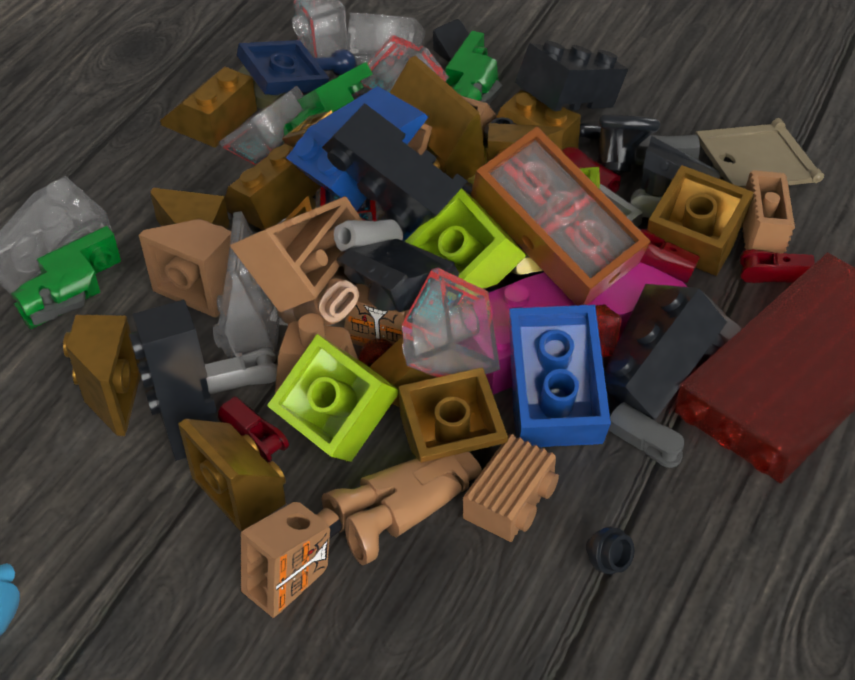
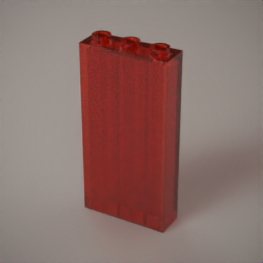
M827 252L679 385L675 413L680 415L688 424L696 426L714 438L725 449L732 450L751 463L759 472L769 475L782 484L855 410V268Z

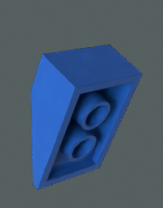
M379 86L310 126L286 157L311 180L338 199L346 196L356 211L367 197L360 192L357 182L346 171H340L329 161L328 153L322 148L323 145L364 103L404 132L406 135L402 141L407 145L428 119L425 113Z
M595 305L510 308L512 397L516 438L521 437L524 442L529 441L532 446L537 445L538 447L603 444L611 421Z

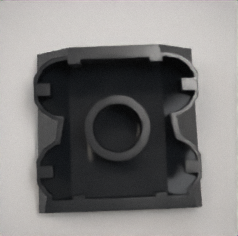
M651 136L648 149L646 150L641 189L649 195L663 197L681 165L720 179V172Z
M399 239L351 248L337 259L338 264L344 268V274L350 281L369 288L368 300L372 305L385 311L397 310L398 312L410 310L430 271L452 281H455L459 276L454 262ZM432 285L421 307L427 304V299H430L432 291H438L439 294L441 292V295H443L446 289Z

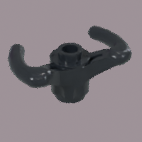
M603 115L599 119L600 126L580 124L579 136L600 139L599 164L613 172H631V165H635V150L652 133L660 129V122L658 119L650 117Z

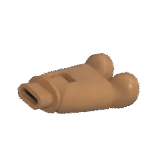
M337 270L316 299L282 312L277 310V313L282 321L287 324L293 321L298 322L305 314L315 313L323 318L324 326L332 325L343 320L355 307L359 299V291L352 281Z
M470 452L422 463L416 458L362 477L360 480L361 486L356 489H332L322 495L323 509L328 508L339 517L342 524L340 533L345 531L347 543L352 554L360 564L366 565L374 561L378 556L379 535L386 529L390 535L394 537L400 536L447 504L460 492L469 488V481L477 478L482 472V468Z

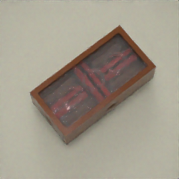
M538 126L476 170L471 196L576 306L588 305L637 266L651 242Z

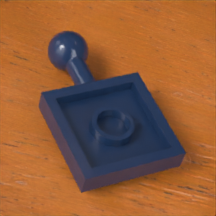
M300 40L239 43L236 54L265 95H279L292 92L309 93L329 82V77L324 71L332 70L333 73L341 76L356 66V59L349 50L339 49L333 52L330 57L313 58Z

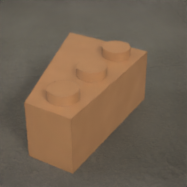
M344 196L229 246L277 310L282 312L317 298L328 281L339 269L340 265L337 259L345 253L337 247L334 241L335 226L347 220H362V218L348 198Z

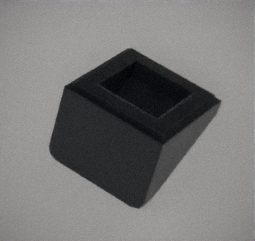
M455 19L433 30V50L448 62L451 61L469 35L459 19Z

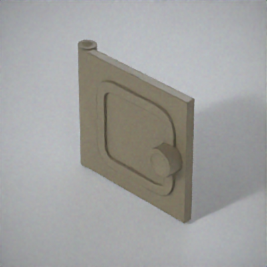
M781 118L773 120L768 125L695 132V135L699 137L701 147L713 163L712 168L719 171L720 177H723L726 182L744 189L749 174L753 170L784 173L787 176L788 185L818 183L824 178L823 172L812 163L786 129L785 123ZM724 158H730L734 164H732V162L728 163L724 161Z

